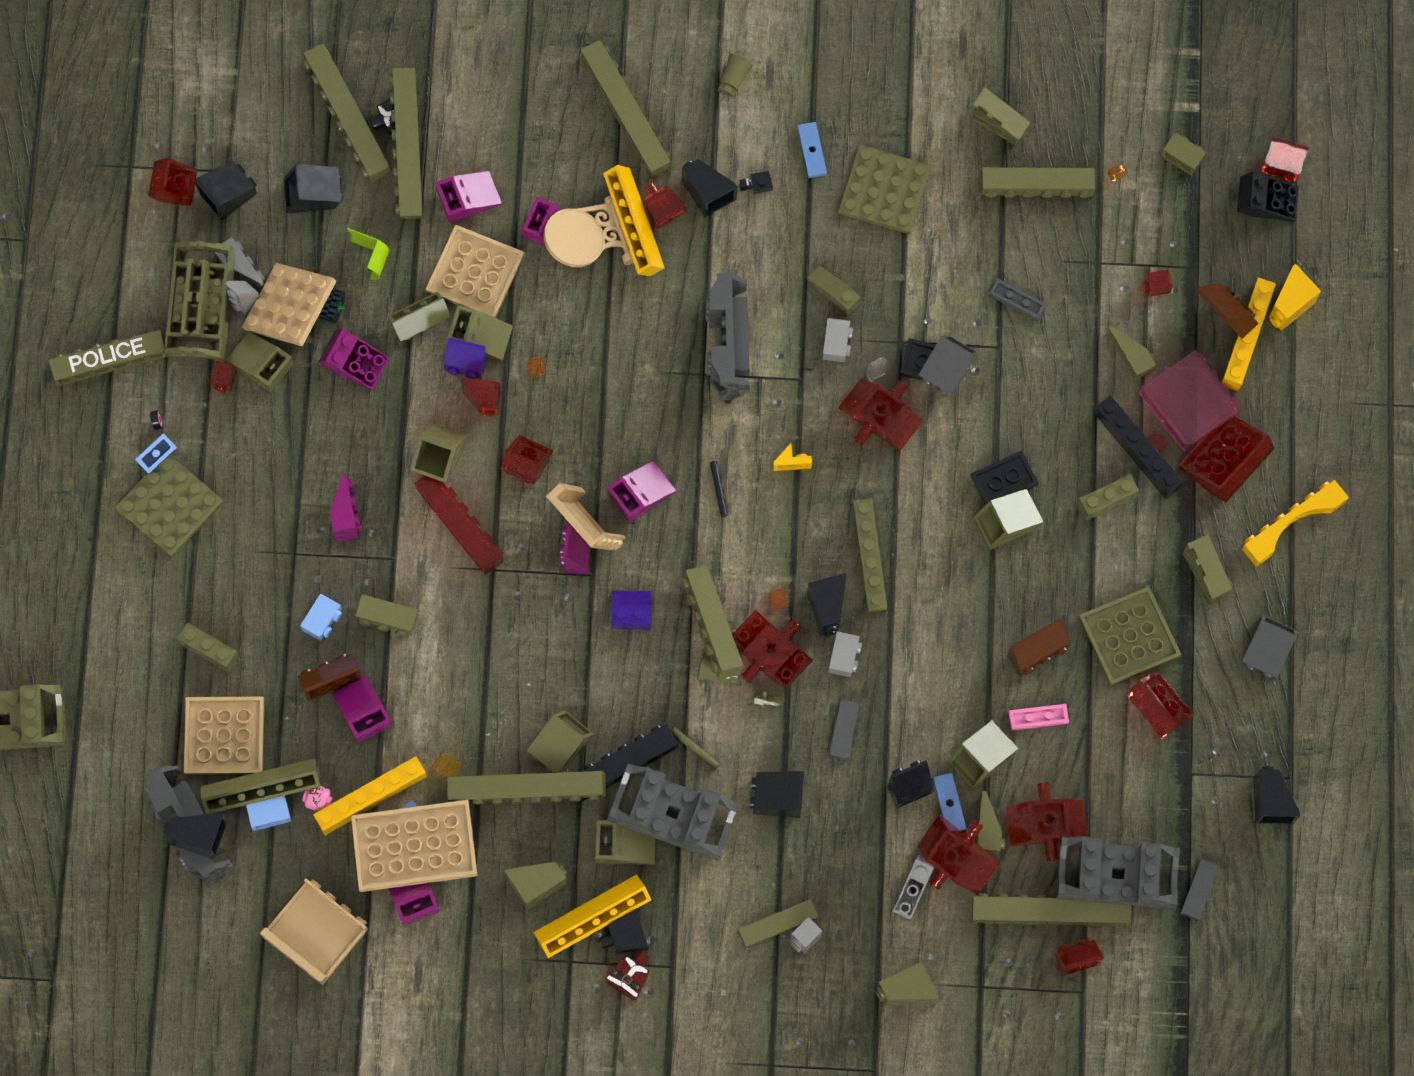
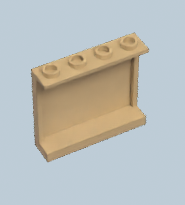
M559 483L546 496L591 548L613 551L623 545V540L626 538L624 535L606 533L578 502L586 494L582 487Z
M305 878L303 886L269 927L264 928L260 934L265 940L323 985L368 931L367 926H365L367 922L360 916L355 918L351 915L350 912L352 910L342 903L340 906L336 903V897L330 892L324 893L321 891V886L315 880L309 881Z

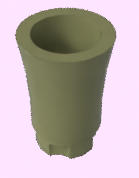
M730 54L717 90L725 96L734 97L753 65L741 56Z
M702 654L697 680L736 684L738 675L717 679L716 673H713L711 669L710 657Z

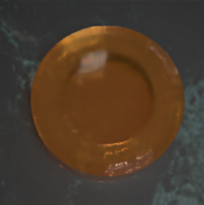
M1118 165L1109 170L1108 176L1111 181H1117L1124 178L1128 172L1125 166Z
M540 357L530 359L527 364L528 373L533 377L542 376L546 372L545 361Z
M775 589L769 597V602L775 609H783L789 601V596L783 589Z

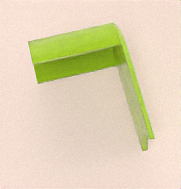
M347 228L352 236L350 242L374 250L367 268L372 270L370 280H378L390 249L385 243L376 238Z

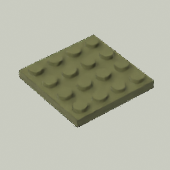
M859 145L838 214L910 234L931 165Z
M168 455L139 481L115 509L173 558L224 501L171 455Z
M1149 586L1079 615L1081 624L1110 686L1181 657L1179 648Z

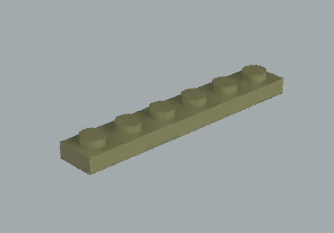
M872 498L853 500L868 613L886 611L888 608Z

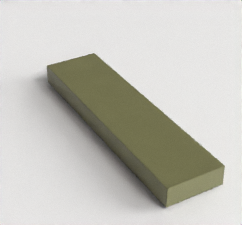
M809 899L739 928L738 931L747 948L800 926L808 917L813 921L818 918V914L812 900Z

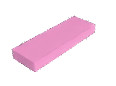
M1066 704L1008 711L1011 731L1069 724Z

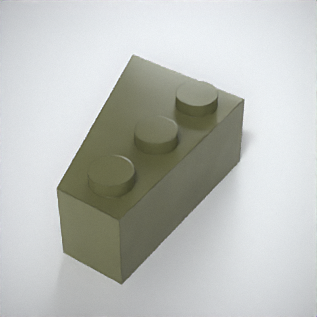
M984 87L973 103L970 119L1016 147L1019 145L1030 127V122L1026 117L1020 115L986 87Z
M1207 534L1188 543L1183 556L1209 604L1229 595L1233 584L1224 571L1209 535Z

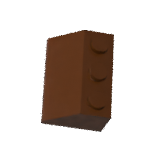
M1221 283L1196 289L1198 294L1242 339L1259 324L1254 319L1256 314L1249 307L1245 309L1244 306L1246 304L1239 297L1236 299L1233 297L1235 293L1229 286L1224 288Z
M1061 618L1010 647L1007 656L1019 675L1023 673L1027 675L1034 671L1035 666L1038 664L1045 665L1052 660V656L1056 654L1060 656L1068 651L1070 640Z
M343 654L337 657L336 661L331 663L329 661L319 665V668L304 670L300 673V676H297L308 702L345 687L361 678L352 654Z

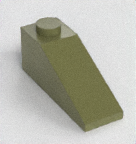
M819 266L807 277V280L845 317L860 305L861 297L846 283L823 267Z
M1110 326L1108 328L1107 335L1134 381L1155 370L1157 360L1152 353H1149L1147 348L1115 327Z
M982 791L975 852L999 855L1001 849L1004 850L1005 838H1002V830L987 792Z

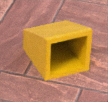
M1296 264L1293 265L1269 316L1272 325L1281 331L1313 306L1321 293L1320 289Z

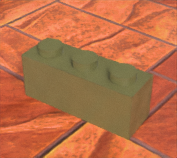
M435 292L387 317L395 335L401 342L411 339L413 335L419 332L427 331L431 326L444 323L451 315L443 297L439 292Z
M1130 474L1079 498L1077 505L1087 521L1136 498L1139 489Z
M362 594L355 617L359 621L358 623L363 626L369 627L374 625L381 631L388 632V630L396 631V634L399 636L407 637V635L412 636L419 614L417 609Z
M189 623L185 625L177 638L180 645L227 672H230L239 658L236 650Z

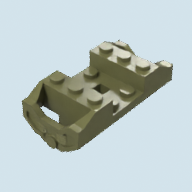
M182 241L175 243L164 354L167 357H201L223 360L229 326L225 322L228 296L225 283L233 281L234 248L232 246L212 242L206 243L204 241ZM208 251L224 254L227 264L210 263L202 259L200 261L195 259H188V262L184 261L187 252ZM194 295H196V302H199L198 304H193ZM175 340L219 343V348L217 351L197 347H191L190 349L187 347H177Z
M61 685L20 686V690L0 691V720L2 722H10V725H0V750L65 745L66 714L64 713L65 701ZM45 691L55 695L57 707V731L48 736H45V731H47V724L45 723L47 715L44 709L43 696Z

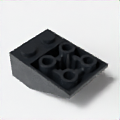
M1252 171L1240 177L1237 212L1252 217L1295 222L1299 186Z
M917 760L911 763V767L907 769L899 768L892 772L893 775L890 776L887 789L897 809L933 793L934 789L927 760L923 762Z

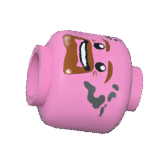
M321 786L305 790L302 801L305 802L306 808L318 812L331 805L333 797H330L329 789Z

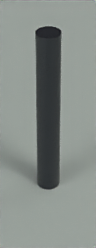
M712 461L710 466L721 517H727L728 511L717 461Z

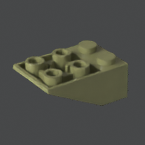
M457 305L448 338L486 346L487 357L503 361L513 325L476 309Z
M251 332L245 335L225 360L270 393L294 365L290 355Z
M597 820L595 861L602 864L655 865V838L607 820Z

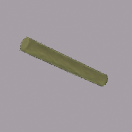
M675 727L671 731L678 740L713 769L716 770L719 767L720 763Z

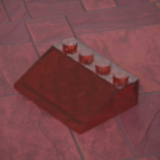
M1226 412L1178 466L1210 494L1226 503L1274 450V446L1269 435Z

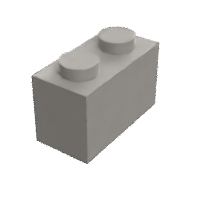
M827 319L822 360L845 362L846 356H850L851 345H847L848 339H852L853 328L849 327L850 321Z
M837 631L828 673L850 678L852 672L856 673L858 661H855V656L860 654L862 643L859 642L860 636Z
M808 917L791 934V946L798 953L802 951L805 954L821 938L822 930Z

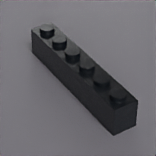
M1111 395L1095 407V416L1165 499L1181 488L1183 484L1182 479Z
M660 724L651 729L652 732L646 736L641 734L634 739L635 742L628 745L626 743L620 746L616 753L604 755L600 758V762L588 764L583 768L584 771L582 772L603 771L606 775V788L622 780L628 763L645 767L677 749L678 742L668 725L662 726ZM589 797L581 798V801H575L576 805L589 799Z

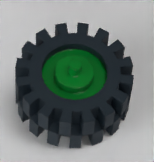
M336 288L332 289L321 310V320L336 324L340 317V312L344 309L345 291Z

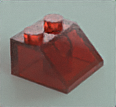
M1273 137L1261 171L1271 176H1281L1287 181H1297L1309 147Z
M170 158L154 161L148 196L163 203L191 206L197 170Z
M461 378L463 393L476 410L487 417L498 415L501 398L500 382Z
M519 435L506 450L500 469L509 475L521 478L526 483L535 484L541 477L553 450Z
M1088 938L1077 941V945L1070 946V944L1059 946V950L1055 952L1062 976L1099 966L1104 959L1095 940L1089 941Z

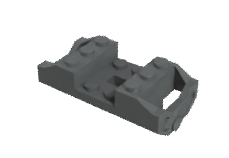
M717 273V280L710 290L709 298H706L705 321L709 322V328H721L722 345H725L711 346V352H707V376H711V383L719 394V400H734L750 392V382L735 377L749 375L750 367L747 297H734L747 291V281L733 273Z
M628 763L607 821L718 861L738 803L731 801L722 794L705 788L702 789L701 793L664 780L666 775L664 773ZM630 774H637L643 776V780L630 816L620 811L618 807ZM718 804L727 807L729 813L717 845L704 844Z
M168 765L159 767L146 775L149 780L148 796L151 800L148 802V805L157 820H162L164 824L170 822L171 818L205 815L186 780L173 788L170 786L181 774L178 766L171 767ZM221 843L217 850L216 856L225 852ZM177 847L179 852L176 855L185 870H190L194 876L205 881L208 887L223 880L234 867L230 859L213 863L211 858Z
M1062 837L1058 856L1057 898L1175 909L1178 898L1177 876L1180 848L1141 842L1140 847L1102 844V838ZM1071 845L1080 846L1076 879L1077 888L1065 884L1067 847ZM1161 854H1169L1171 856L1168 895L1159 896Z

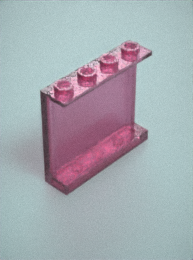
M1196 350L1142 386L1139 391L1141 397L1184 452L1189 450L1192 444L1234 415L1238 416L1241 411L1239 401L1236 398H1232L1228 387L1218 380L1215 370L1208 367L1204 356L1198 354Z

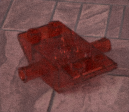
M861 378L841 403L839 409L863 425L858 434L853 438L857 443L860 441L859 445L863 446L873 433L900 452L920 427L922 421L906 403L899 399L905 390L908 389L905 383L902 385L903 381L898 380L897 384L889 392L878 383Z
M754 610L732 634L736 647L752 663L741 674L744 680L747 679L746 681L750 683L762 671L772 681L788 689L813 662V659L790 639L801 628L798 622L797 624L795 623L796 620L792 619L781 631L757 610ZM768 649H774L775 653H768Z
M1042 782L1037 784L1039 801H1029L1006 807L1010 847L1044 844L1046 861L1051 862L1052 857L1053 861L1059 860L1056 843L1060 842L1062 837H1088L1084 800L1070 798L1051 799L1050 783L1045 782L1043 788ZM1046 818H1048L1049 821H1052L1050 825H1047L1044 822Z
M939 814L917 845L924 858L938 869L934 877L929 881L931 886L935 884L933 886L935 889L939 890L948 877L955 884L978 894L999 866L1000 862L974 841L978 833L983 829V825H978V821L973 820L966 832L963 833Z

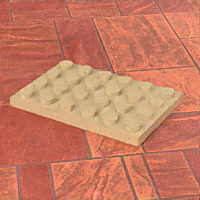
M468 800L351 815L359 892L478 876Z

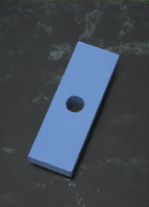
M816 122L798 125L797 128L808 179L826 176L827 171Z
M949 773L933 777L947 835L965 831L966 825L953 774ZM946 802H951L953 806L948 807Z

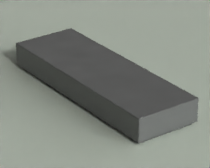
M998 278L988 293V296L1036 321L1039 320L1047 306L1043 301Z
M841 699L829 756L845 760L849 759L860 703Z
M1204 859L1200 860L1180 914L1197 921L1200 920L1219 865Z

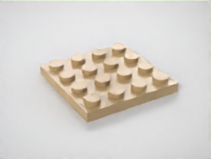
M455 225L425 291L428 294L439 292L443 299L448 302L476 309L496 318L525 253Z
M275 263L259 294L260 297L255 301L242 328L245 331L303 346L336 280L325 275Z
M186 697L184 775H249L263 771L265 698Z

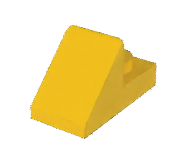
M790 443L774 461L773 471L811 469L812 456L798 454L796 457H792V445Z

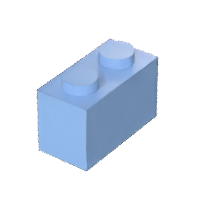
M162 433L135 458V461L149 474L177 447Z
M320 594L300 625L302 631L322 642L324 637L328 638L332 631L331 626L334 621L338 622L341 618V605Z
M285 795L246 805L253 831L292 822Z

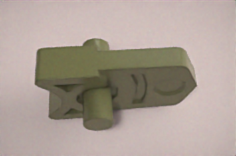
M766 690L762 692L755 691L753 703L759 704L760 707H765V704L780 706L782 699L779 696L768 695Z

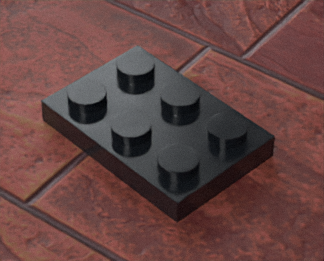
M909 338L900 375L921 380L922 377L919 376V373L936 345Z
M1022 450L970 474L985 505L991 500L1024 489L1029 490L1039 484Z

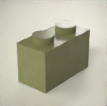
M1174 133L1164 147L1161 157L1192 176L1204 160L1206 152L1200 145L1191 143L1184 135Z

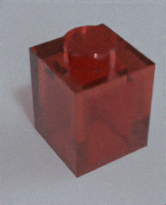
M1169 269L1147 273L1143 280V289L1147 291L1148 297L1171 293L1173 288Z
M216 361L210 381L215 391L225 393V391L231 392L237 372L235 365Z

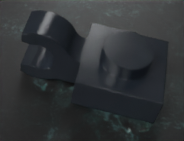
M769 171L751 174V179L739 180L740 191L753 189L754 194L773 190Z

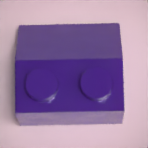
M449 337L444 360L445 371L451 375L462 374L472 380L482 379L487 361L486 346Z
M612 591V629H650L651 591Z

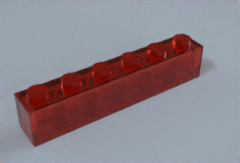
M425 475L414 483L416 490L484 575L503 562L502 550L498 545L494 547L490 542L492 540L490 535L486 531L482 532L478 527L480 526L478 520L474 516L470 517L467 513L469 511L463 502H458L455 498L457 495L451 487L447 488L444 482Z

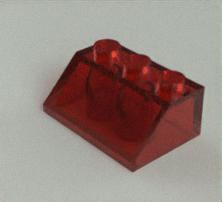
M1159 670L1142 678L1126 692L1130 701L1137 706L1142 716L1149 721L1154 731L1162 738L1174 732L1194 716V713Z

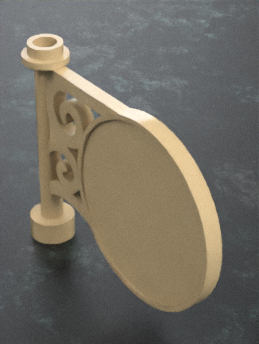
M611 196L606 197L603 204L578 209H563L550 217L544 228V242L549 253L557 261L570 267H584L596 261L605 249L622 247L625 253L622 256L624 264L630 265L634 263ZM603 211L598 212L595 217L588 214L589 212ZM608 215L607 222H602L599 217H602V220L605 221ZM609 231H614L618 234L620 240H616L617 235L614 232H611L609 234V237L606 233Z

